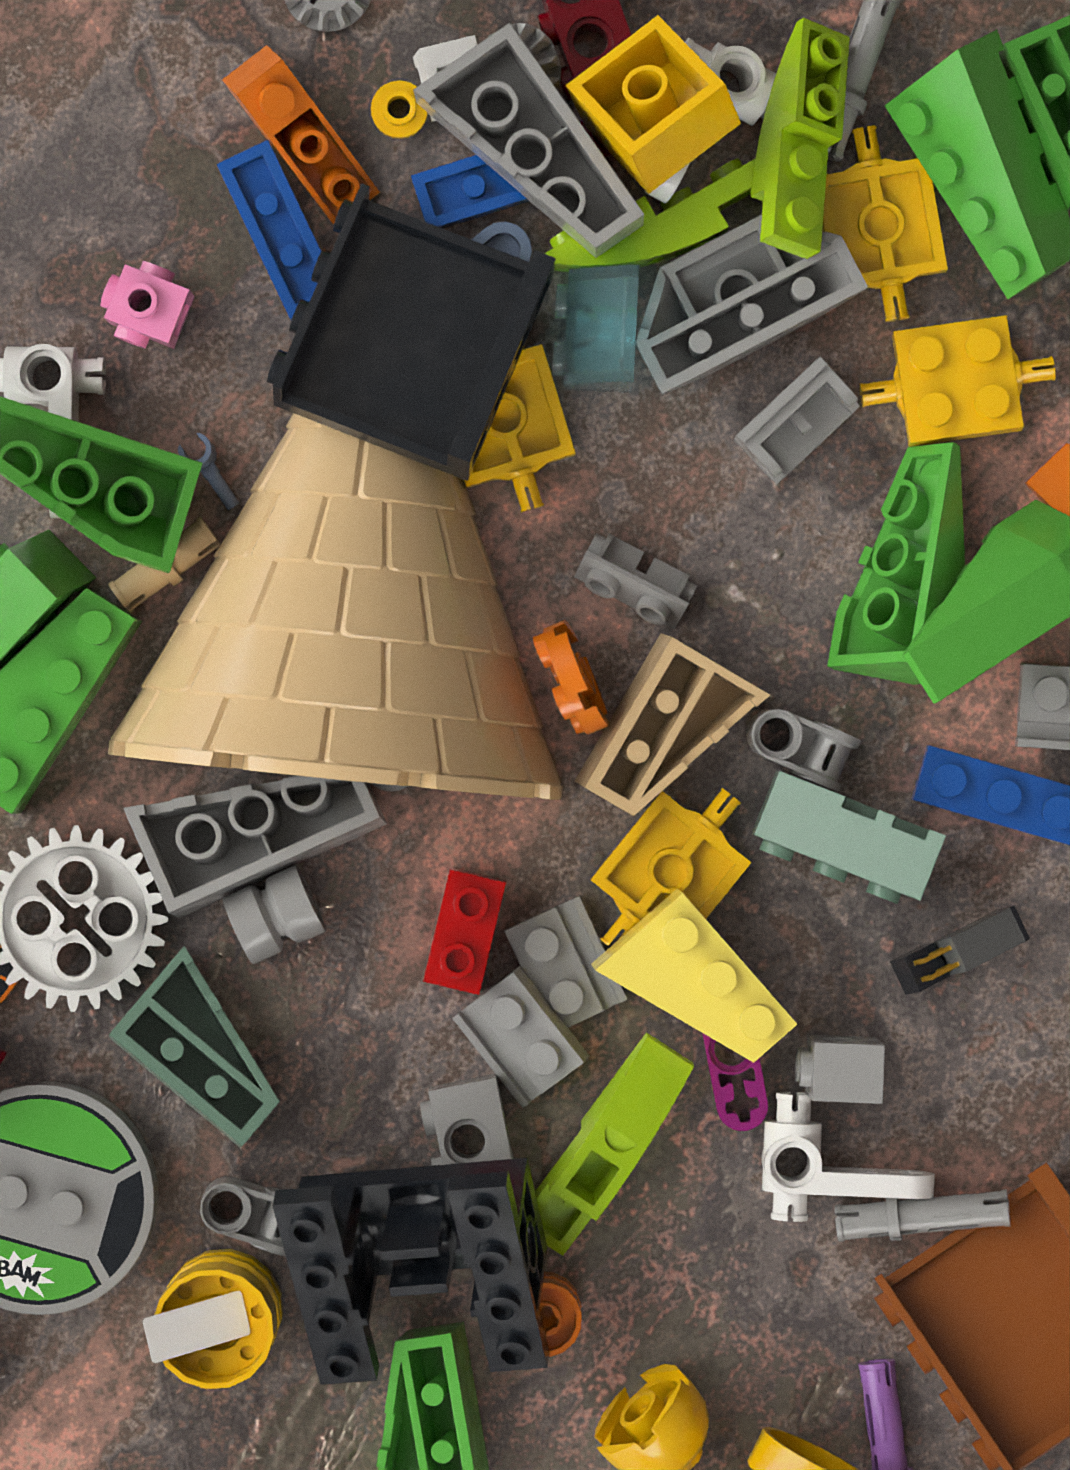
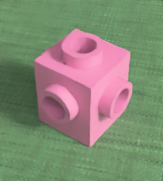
M143 261L140 270L125 264L120 277L114 274L111 275L104 289L100 306L107 309L104 319L117 327L114 337L146 349L149 340L174 349L195 296L189 289L172 283L175 273ZM151 298L150 307L145 311L137 312L138 304L143 299Z

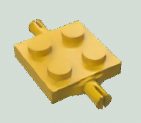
M872 125L867 126L865 129L868 149L864 128L860 127L852 130L859 163L843 172L826 174L822 230L823 232L842 236L868 288L881 289L886 317L885 322H894L897 317L893 299H895L898 321L910 318L903 285L916 277L944 273L948 270L933 181L918 158L905 161L881 159L876 133L877 127Z
M1007 315L893 331L892 340L896 360L893 379L864 384L859 383L860 396H862V407L896 402L905 420L908 446L912 447L1022 431L1024 428L1020 404L1022 384L1047 380L1053 381L1056 379L1055 368H1052L1054 366L1052 356L1019 362L1018 356L1011 346Z
M542 344L522 351L469 480H464L466 488L493 480H512L521 513L531 510L525 488L529 489L534 509L544 506L534 473H537L548 463L576 455Z
M721 788V791L701 815L700 813L684 809L663 791L658 794L590 879L613 898L620 912H622L600 940L609 946L619 932L624 929V932L617 939L618 941L676 889H679L704 918L707 919L752 863L729 845L720 830L724 822L737 806L741 804L739 800L732 797L721 812L717 813L718 809L731 795L724 788Z

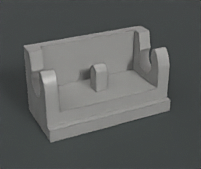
M820 356L736 435L734 441L777 485L860 407L856 402L858 398Z

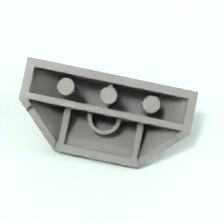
M762 215L660 267L635 344L661 394L664 395L715 373L813 322L868 289L842 236L822 232L821 252L805 259L760 242Z

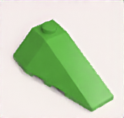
M0 396V474L111 555L170 573L202 462Z
M954 442L907 448L881 508V512L884 518H886L873 548L865 545L858 561L859 564L865 567L852 597L844 594L836 612L827 667L837 671L913 685L921 684L903 657V654L934 609L945 600L956 584L957 576L965 566L960 446Z
M1035 499L993 526L982 540L984 544L972 561L963 567L956 578L957 582L942 604L934 609L903 654V657L933 704L949 696L1070 617V516Z

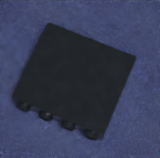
M361 183L354 201L345 199L338 211L333 231L339 233V236L332 251L323 249L317 259L311 281L318 284L310 302L301 299L295 309L289 328L290 332L295 333L288 352L278 350L271 364L267 382L273 384L274 406L468 481L553 280L556 258L536 250L533 251L529 262L370 201V186Z

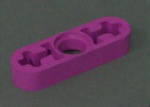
M702 1033L716 1110L721 1121L736 1131H749L756 1128L763 1122L768 1111V1099L760 1058L754 1063L744 1057L739 1063L725 1064L715 1055L714 1046L716 1040ZM752 1067L754 1078H742L747 1096L751 1098L757 1097L758 1106H753L749 1109L750 1118L739 1120L736 1111H726V1103L733 1101L735 1096L732 1081L729 1080L720 1085L718 1075L720 1073L737 1075Z

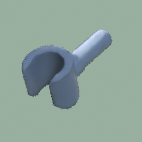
M196 433L205 444L206 451L204 456L195 461L202 462L201 474L205 480H208L226 509L230 510L239 504V501L219 473L220 470L215 464L217 452L214 445L205 435ZM179 445L178 454L189 458L182 446Z

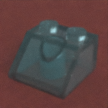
M639 265L569 269L568 284H557L555 318L567 319L566 341H554L553 375L564 376L563 390L632 393L635 367Z

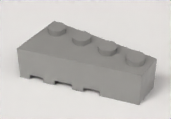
M293 776L283 778L280 781L257 785L249 784L198 796L190 795L174 798L166 802L123 808L167 911L178 918L219 901L223 897L244 887L261 882L292 865L303 863L387 824L369 783L306 776Z

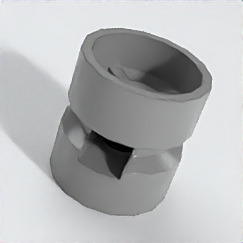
M297 864L266 879V887L262 891L251 884L222 898L235 934L253 965L282 952L284 939L288 937L300 943L327 930L314 896Z

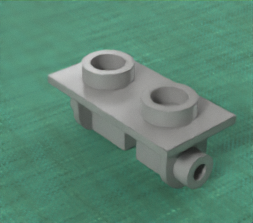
M596 533L574 577L584 582L585 586L594 594L603 598H615L634 608L636 613L644 620L656 625L665 624L675 630L697 588V585L688 581L690 575L657 558L653 559L647 573L644 574L636 570L644 554L643 551L616 538L610 533L607 538Z

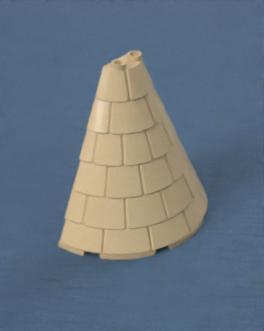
M293 413L286 425L288 430L250 489L251 495L226 534L220 547L213 555L215 560L177 620L178 626L141 684L142 690L113 733L111 740H109L108 754L296 776L561 800L563 785H561L560 777L541 730L543 724L519 660L520 652L496 589L499 584L475 522L474 516L476 512L464 479Z

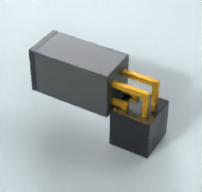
M1013 905L995 910L933 943L921 945L891 960L890 963L905 995L920 992L950 977V975L967 972L1026 942L1030 937Z

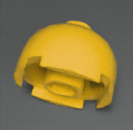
M662 1364L648 1369L639 1375L646 1384L630 1399L626 1388H623L603 1412L595 1429V1438L602 1444V1446L596 1448L618 1470H691L702 1456V1447L707 1438L709 1428V1412L706 1401L691 1380L676 1365Z

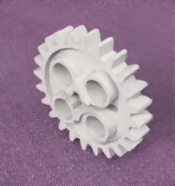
M74 825L69 841L62 842L56 829L51 828L49 829L48 846L42 848L38 841L30 836L27 838L31 854L24 858L11 850L8 855L16 868L12 873L0 870V881L4 884L2 891H0V944L3 949L0 952V965L10 962L13 966L5 981L8 985L16 983L21 978L28 981L24 998L27 1000L33 997L39 989L46 991V1008L51 1009L59 995L67 997L70 1011L75 1012L80 996L87 995L94 1009H99L101 991L107 989L119 1001L122 999L118 982L125 979L137 987L141 984L138 975L133 970L137 964L154 968L156 963L145 951L147 946H164L165 941L152 934L151 931L152 926L167 923L168 917L152 913V905L161 902L163 899L159 892L148 893L146 886L154 880L151 871L139 875L135 870L141 862L143 854L138 852L126 860L120 856L125 842L123 838L117 839L108 849L102 846V829L98 828L95 831L90 842L82 841L79 826ZM80 861L87 865L91 871V884L81 894H69L59 885V872L68 862ZM38 881H47L71 907L76 909L82 904L87 906L89 911L84 919L111 947V955L103 956L77 929L72 928L67 933L61 930L60 925L65 918L38 890ZM27 902H41L50 912L49 925L41 933L28 934L21 930L17 924L18 910ZM113 902L122 903L127 906L132 918L128 929L119 935L107 934L99 925L101 910L104 906ZM68 943H80L89 951V965L80 974L69 975L58 967V952Z

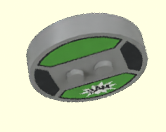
M34 1081L17 1084L0 1090V1308L22 1314L45 1315L67 1312L95 1301L116 1286L132 1269L145 1250L154 1229L158 1212L159 1190L156 1167L147 1143L138 1128L124 1112L103 1096L86 1088L64 1082Z

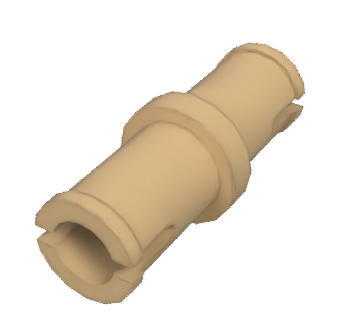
M200 516L193 524L182 531L170 573L137 564L115 581L109 582L108 585L129 613H132L137 606L167 584L171 583L173 586H176L183 581L181 574L215 549H218L221 543Z

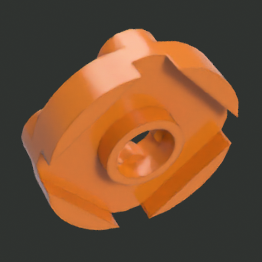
M563 620L544 628L543 633L533 637V642L545 669L550 667L558 684H561L552 688V693L564 720L570 719L577 734L585 732L589 735L610 726V722L604 716L608 714L606 705L587 657H582L579 652L574 653L571 644L578 642V639L570 624Z

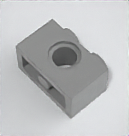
M807 1034V1047H797L795 1081L799 1082V1086L805 1087V1092L812 1101L883 1104L885 1045L876 1037Z
M496 1074L429 1087L428 1094L430 1100L420 1102V1109L426 1136L437 1134L441 1157L431 1158L432 1166L514 1159ZM461 1125H474L482 1131L485 1143L478 1152L463 1154L454 1147L452 1133Z

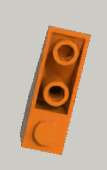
M269 46L263 47L222 79L260 132L269 141L333 225L345 199L354 201L361 183L370 186L369 200L380 193L285 62Z

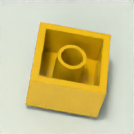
M659 15L566 84L583 124L648 194L741 124L726 84Z

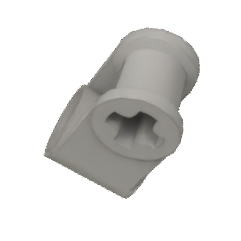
M774 708L762 710L755 714L748 723L746 731L748 745L754 753L792 770V774L836 793H839L842 788L838 780L851 750L858 749L861 744V740L818 721H809L786 710ZM771 718L781 719L785 722L789 731L787 743L784 747L775 751L768 750L760 740L761 727ZM831 745H832V748H831V750H830V752H829V755H828V757H827V759H826V762H825V764H824V766H823V768H822V765H823V763H824V761H825V758H826V756H827V754H828V751H829V749H830V747H831Z
M231 1176L217 1178L207 1186L201 1199L200 1214L202 1221L210 1230L248 1242L262 1250L286 1256L280 1233L276 1232L278 1225L272 1206L275 1191L284 1189L265 1187ZM222 1191L233 1192L241 1199L243 1210L235 1218L223 1219L212 1210V1197Z

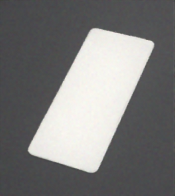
M234 1291L143 1319L150 1356L154 1363L245 1337L251 1333L241 1291Z

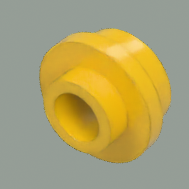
M392 81L383 85L375 93L371 102V116L375 126L384 135L395 139H404L415 135L424 126L428 113L416 103L413 89L417 86L406 81ZM397 99L407 101L410 105V111L407 116L400 119L392 117L388 112L391 102Z

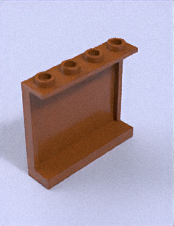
M1047 1162L1027 1175L1029 1178L1028 1182L1008 1194L1011 1227L997 1226L955 1230L886 1278L882 1274L874 1278L883 1291L874 1297L875 1301L893 1327L901 1321L905 1323L915 1338L906 1347L925 1375L934 1369L938 1372L948 1387L939 1394L940 1398L958 1424L968 1418L981 1437L971 1444L989 1470H996L999 1467L1003 1470H1022L1070 1438V1195Z

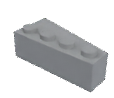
M510 22L413 89L416 103L595 258L643 226L644 213Z

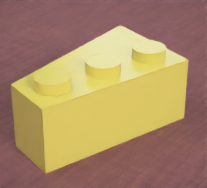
M679 889L672 892L591 963L597 972L753 1063L797 1025L794 1019Z

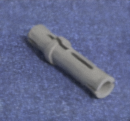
M863 0L849 41L842 140L828 147V160L835 162L843 160V153L857 116L864 115L867 107V101L864 100V96L896 9L901 3L900 0Z
M1007 1189L985 1193L939 1196L929 1199L899 1200L898 1198H886V1201L835 1205V1215L837 1216L835 1223L839 1242L889 1236L892 1242L902 1241L903 1235L997 1226L1011 1227V1218L1009 1215L1010 1207Z

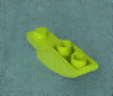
M803 17L795 24L770 92L757 146L751 197L763 202L760 242L808 259L821 252L828 147L839 142L843 137L850 37Z
M739 158L724 164L709 175L713 181L712 184L693 194L690 187L679 190L672 195L667 203H660L663 212L655 215L645 196L636 200L635 202L644 213L643 226L597 258L591 255L565 231L560 232L549 240L553 249L545 254L556 258L554 271L599 273L640 268L689 253L728 232L729 226L721 211L751 195L755 159L745 165L741 163Z
M647 1032L582 1118L581 1130L535 1191L547 1246L564 1256L591 1218L597 1221L615 1197L656 1135L694 1068L693 1062Z

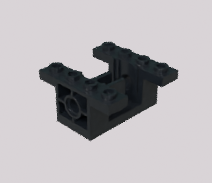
M528 1158L301 1176L299 1188L275 1191L272 1206L320 1385L377 1381L380 1364L369 1326L377 1276L391 1275L389 1284L391 1297L447 1293L449 1291L452 1270L472 1268L474 1277L470 1313L471 1317L478 1318L490 1372L548 1368L550 1352L540 1312L548 1247Z

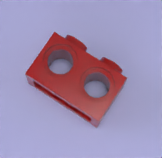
M453 867L450 868L423 982L476 995L480 994L507 880Z

